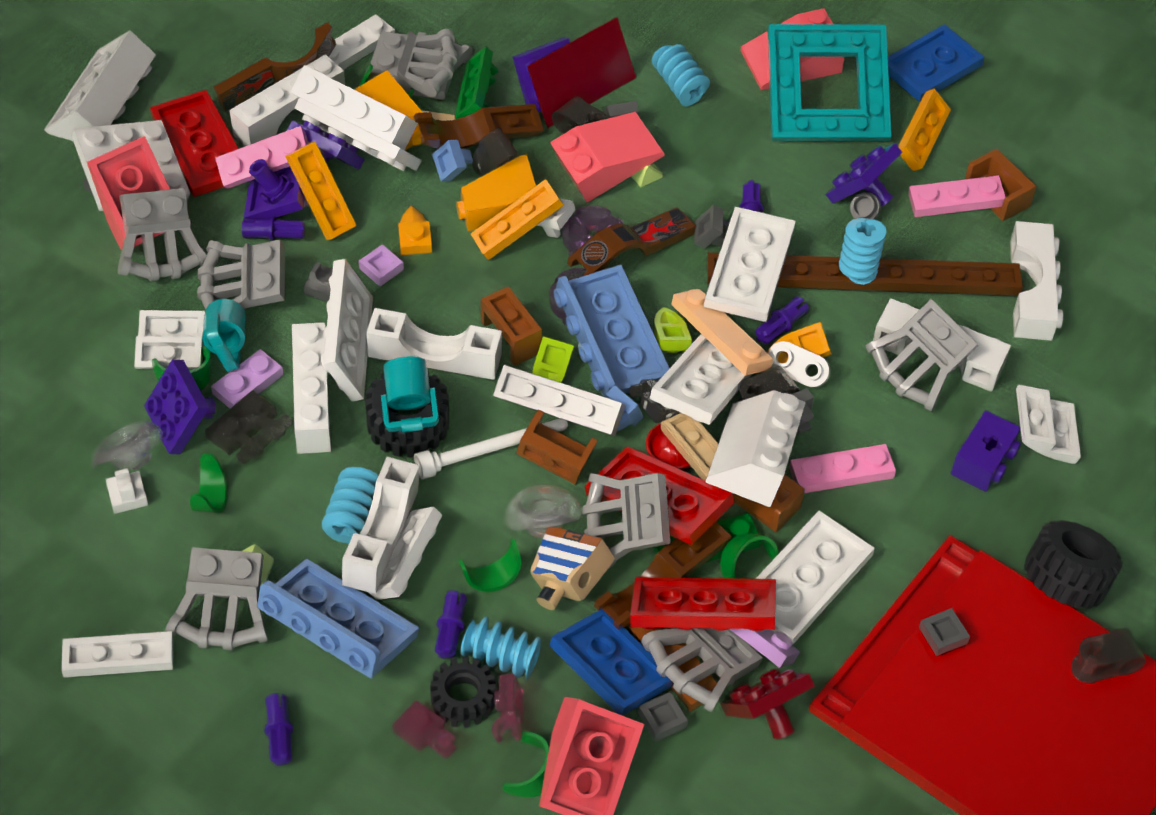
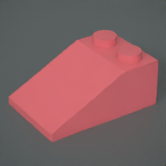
M824 8L797 14L781 24L833 23ZM767 32L742 45L740 49L760 90L769 89ZM800 57V82L842 73L845 57Z
M636 112L576 126L550 142L560 163L587 203L644 169L647 165L665 156Z
M145 136L87 162L106 220L121 250L124 244L125 232L120 195L170 190ZM163 232L153 233V238L163 234ZM142 235L136 236L134 247L143 243Z
M564 697L552 731L539 806L562 815H614L644 724L580 699Z

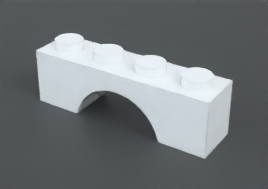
M326 54L306 65L345 85L344 70ZM302 68L230 110L233 136L244 146L254 144L277 134L280 124L295 109L299 97L292 94L291 90Z
M305 65L291 90V93L403 150H405L418 124L406 115Z
M1016 221L1010 240L1011 263H1020V269L1028 273L1036 284V287L1021 292L1018 295L1013 311L1014 337L1052 341L1056 328H1061L1063 310L1058 309L1062 288L1061 285L1056 283L1060 274V261H1055L1059 248V238L1054 237L1053 224Z
M890 298L876 325L873 341L901 329L919 309ZM959 325L979 345L959 364L962 380L992 392L1005 366L1011 345ZM906 337L886 346L884 350L899 355L912 340Z
M374 308L366 332L368 357L388 361L400 357H420L426 360L427 368L495 380L502 356L501 330L470 325L461 334L439 336L417 327L406 313Z
M325 323L292 324L294 427L297 454L331 452L327 371H325L321 362V355L325 349Z
M386 457L376 481L374 496L365 525L360 534H353L342 561L343 586L376 594L418 493L420 465Z

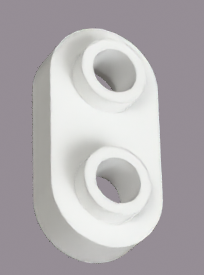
M778 342L768 352L774 359L771 367L773 371L806 386L820 387L830 377L831 369L827 360L792 343ZM781 352H787L789 359L786 363L781 364L778 361V355ZM810 365L818 367V373L813 377H810L807 373Z

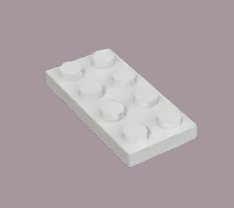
M299 98L295 106L296 110L304 113L302 120L321 128V130L345 140L352 146L402 171L405 170L406 166L417 171L422 161L405 150L302 98Z
M735 207L705 297L704 307L766 322L796 221Z
M341 259L333 262V272L329 278L331 291L330 300L327 302L328 320L327 326L324 328L325 349L321 355V362L325 371L329 372L335 379L339 389L343 390L353 402L364 399L368 359L366 332L371 320L373 296L347 260Z
M701 334L653 386L650 399L666 408L686 414L698 422L710 425L752 374L745 376Z
M818 511L756 578L776 579L775 630L772 631L785 634L794 644L873 556L875 548L821 511Z

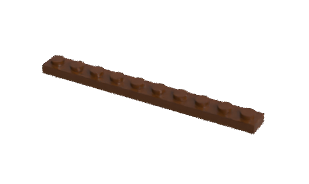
M708 252L707 285H710L720 253ZM786 255L777 287L990 295H1019L1023 288L1020 263L880 259L876 278L871 283L861 285L854 283L839 269L840 257Z

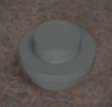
M871 192L857 194L850 205L851 214L855 219H876L881 210L880 200Z

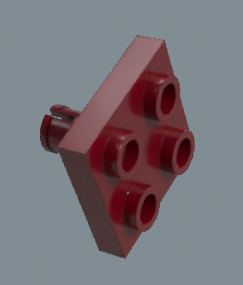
M774 669L762 674L759 677L761 682L751 687L749 684L730 691V698L720 703L725 716L755 719L764 714L773 734L772 737L777 740L795 731L783 703L815 687L809 673H796L793 669L780 672L779 669Z

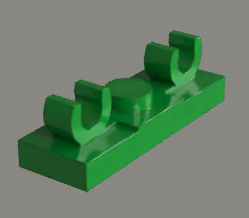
M487 46L466 61L455 119L471 115L481 108L491 107L484 99L490 86L497 81L493 75L498 72V68L492 64L493 51Z

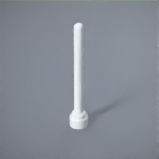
M561 418L542 423L557 432L565 431L568 427V422ZM527 428L437 454L435 451L430 453L429 450L414 454V462L420 465L419 477L422 480L436 476V472L441 471L443 466L520 443Z

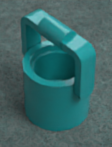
M215 300L205 309L202 335L204 346L209 351L217 354L227 372L239 369L240 349L244 345L246 334L245 309L234 300Z
M408 356L386 362L383 366L386 394L381 395L384 424L387 431H402L406 433L420 431L425 427L436 426L439 422L435 387L430 388L426 360L420 357ZM430 402L432 404L433 417H415L401 419V421L390 422L388 406L395 410H413L424 407Z

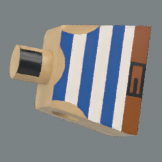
M548 526L531 567V575L542 589L536 599L541 606L549 610H555L562 597L577 601L585 599L615 559L603 539Z

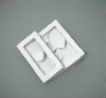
M140 310L138 336H136L135 369H153L152 359L154 358L164 368L168 367L172 359L184 360L188 369L199 367L203 360L202 347H204L202 335L205 311Z
M1018 385L1016 393L1022 442L1044 456L1076 464L1081 458L1074 404L1050 399L1049 390Z

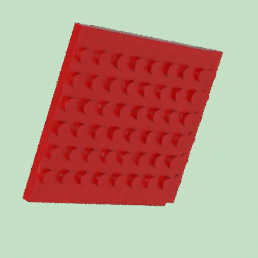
M951 535L930 558L809 707L810 713L959 815H1150L1156 806V660L1071 606L1050 598L1042 590H1039L1033 582L981 549L977 552ZM952 608L970 638L968 644L936 656L921 632L919 625L921 620Z

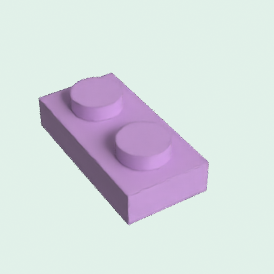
M260 349L242 362L239 369L230 371L211 386L212 394L233 412H236L283 376V367Z
M730 629L779 668L793 664L800 651L792 646V640L781 632H774L769 629L763 631Z

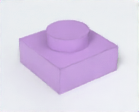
M383 244L359 260V269L379 286H382L404 270L403 261Z

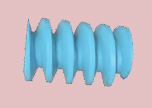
M682 44L666 45L655 51L652 57V64L665 83L668 84L670 90L673 91L676 98L679 99L681 105L687 107L698 102L709 88L710 80L708 76L704 75V71L699 68L698 63L693 60L686 47Z
M857 218L850 221L846 226L844 242L840 253L839 269L856 284L865 285L871 283L876 278L887 233L886 226L882 222L875 219Z
M349 467L340 472L338 482L334 487V493L330 498V504L325 511L326 515L321 522L322 529L330 538L349 544L354 533L360 534L371 508L378 478L376 473L362 467Z
M485 616L479 624L475 623L473 619L465 632L461 645V655L468 657L473 653V659L483 661L486 658V663L490 667H494L499 663V668L502 672L506 673L512 668L515 677L519 678L526 672V680L529 679L539 658L541 637L537 636L530 645L527 643L528 632L524 631L518 639H515V627L511 626L505 634H502V623L500 621L492 629H489V617Z

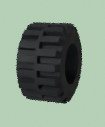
M428 371L430 388L435 387L439 415L438 424L432 427H425L420 431L406 433L402 431L389 432L385 428L381 395L386 394L384 373L381 374V380L375 378L371 383L372 388H368L365 400L367 431L371 435L373 443L375 445L380 444L381 450L386 453L391 450L393 455L400 457L401 453L407 454V457H414V453L426 451L430 447L432 449L437 448L439 440L445 439L450 424L449 394H447V388L444 383L440 384V378L436 375L429 376ZM430 402L424 407L417 408L421 412L409 416L396 414L394 412L398 410L388 406L390 422L401 421V419L415 417H433L432 404Z
M1053 520L1049 524L1045 523L1025 559L1024 570L1027 571L1026 575L1034 582V585L1050 598L1072 607L1080 608L1081 606L1087 609L1101 605L1120 573L1123 562L1121 561L1120 553L1116 551V547L1106 540L1107 538L1076 522Z

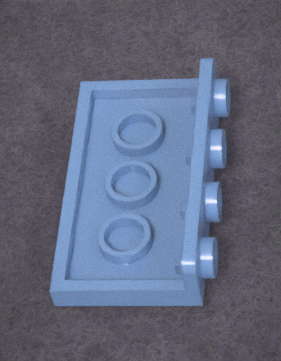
M622 265L569 281L566 276L558 278L556 289H554V298L558 307H563L566 313V324L570 334L576 335L582 361L589 364L592 371L591 380L594 388L597 391L600 390L603 397L607 398L606 393L614 385L626 394L656 384L670 368Z
M307 558L276 584L266 581L260 586L257 608L370 679L412 643L418 635V626L361 591L343 586L341 579Z

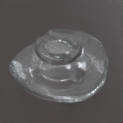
M145 420L136 421L119 428L106 437L95 449L92 456L93 469L98 464L110 461L118 470L126 468L128 470H138L150 461V449L157 446L163 439L162 429L155 423Z
M537 484L523 488L513 496L507 505L504 520L506 525L512 530L527 529L530 535L542 538L548 527L562 529L563 524L582 519L583 510L578 499L569 491L556 485Z

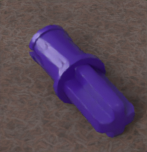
M749 180L748 183L743 185L742 202L739 208L763 212L764 206L761 203V185L759 183Z
M271 217L270 219L243 218L242 221L243 238H267L270 241H275L276 238L302 239L305 237L306 227L302 221L277 220L276 217Z
M796 296L782 309L774 310L771 317L756 328V339L759 342L768 344L782 332L790 331L792 324L809 312L807 302L797 309L796 307L804 299Z
M448 591L446 593L442 616L438 618L436 623L439 631L434 651L441 659L453 658L455 656L459 634L465 627L462 619L468 598L464 593H461L460 599L457 601L459 591Z
M279 693L271 694L265 698L267 724L264 727V733L269 739L270 760L276 766H282L291 762L290 735L294 730L293 724L289 722V698L287 695L282 694L281 702L279 703Z

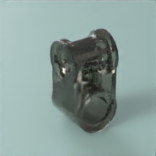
M574 96L552 114L554 126L563 134L576 126L608 119L603 111L596 109L578 96Z
M497 128L480 140L479 146L472 156L473 162L471 164L476 174L482 177L515 159L518 152L503 130Z
M774 366L761 374L742 381L739 389L741 398L738 402L773 390L791 395L801 390L781 366Z
M1119 628L1110 633L1084 639L1079 646V655L1072 661L1071 670L1078 680L1085 683H1095L1119 675L1132 674L1145 665L1146 658L1128 628Z

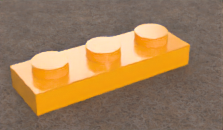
M935 88L925 92L898 146L903 152L900 155L912 171L923 168L951 111Z
M315 141L285 155L326 240H331L357 226Z
M545 179L472 232L471 236L482 254L490 260L563 207L564 204L550 183Z

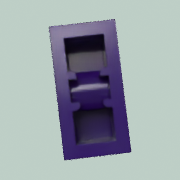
M985 410L957 453L951 475L987 492L993 481L999 483L1007 469V465L1004 464L1006 460L1010 459L1013 461L1022 444L1017 441L1021 428Z

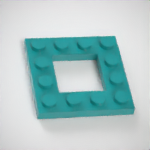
M768 25L771 141H890L891 117L886 25ZM800 57H856L858 109H802Z

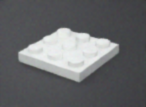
M162 120L73 129L71 137L99 211H103L87 162L143 136L146 137L170 190L185 188L186 200L188 201L190 191Z

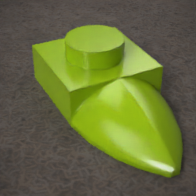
M666 307L661 308L654 318L653 333L661 351L668 353L686 351L692 344V338L685 321L676 312Z
M543 336L532 374L561 383L565 379L574 351V345Z

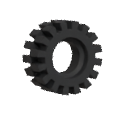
M455 657L450 659L449 667L443 662L440 665V672L435 670L433 673V681L431 680L430 683L431 706L433 705L434 713L436 716L440 714L441 721L445 724L451 719L452 727H458V722L462 721L464 722V728H469L471 720H474L475 724L478 725L482 723V715L486 719L491 715V709H494L496 698L495 677L493 674H490V668L486 664L481 668L480 660L474 659L473 664H469V657H462L463 663H457ZM466 683L473 685L477 690V694L471 700L457 701L450 696L449 691L454 685Z

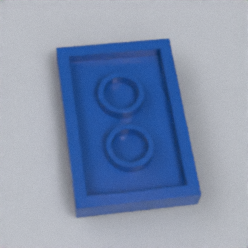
M944 24L888 56V74L904 90L921 102L926 91L934 88L937 92L982 66L985 57Z
M602 609L552 636L549 646L617 714L624 716L672 687L673 682L667 676L662 677L656 671L657 665L652 654L646 651L624 627L618 630L613 625L614 620Z

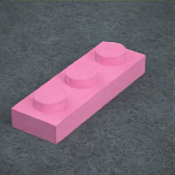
M299 126L216 157L223 186L229 189L255 179L249 173V167L258 159H264L273 172L289 167L290 165L285 155L308 144L305 130Z
M999 175L909 186L908 193L914 217L1002 207L1005 199Z
M886 444L792 459L789 465L793 481L805 488L804 493L893 479L896 473Z

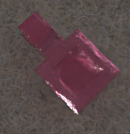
M514 674L500 675L499 690H495L494 701L497 711H501L502 714L493 723L492 734L497 743H502L503 732L507 729H512L514 739L520 741L522 738L520 723H523V689Z
M417 700L392 724L393 733L419 752L429 745L440 756L448 759L456 750V746L452 744L455 741V737L443 729L444 720Z

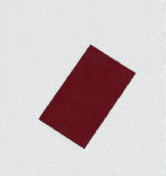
M618 17L527 66L547 128L636 78Z

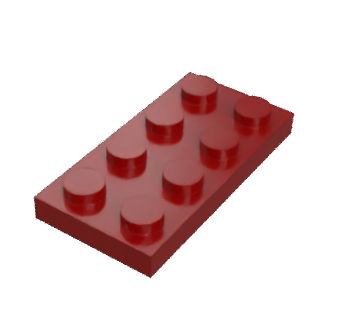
M207 90L150 107L153 121L162 120L184 179L193 197L224 188L215 158L239 148Z
M628 446L598 473V475L617 480L655 473L664 474L666 478L670 535L690 545L703 535L734 504L733 493L708 484L705 480ZM591 482L587 483L584 486L587 496L589 494ZM604 486L601 502L621 498L620 489Z
M635 577L630 614L631 627H642L644 629H655L658 627L678 628L681 630L713 628L718 631L728 629L775 630L776 579Z

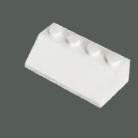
M130 30L98 49L44 130L50 135L73 141L71 136L75 128L111 125L113 120L118 119L126 109L124 103L126 100L132 98L138 91L139 86L137 83L139 80H142L151 71L150 63L156 54Z
M773 390L733 403L705 482L771 507L784 477L806 402L797 399L791 394Z

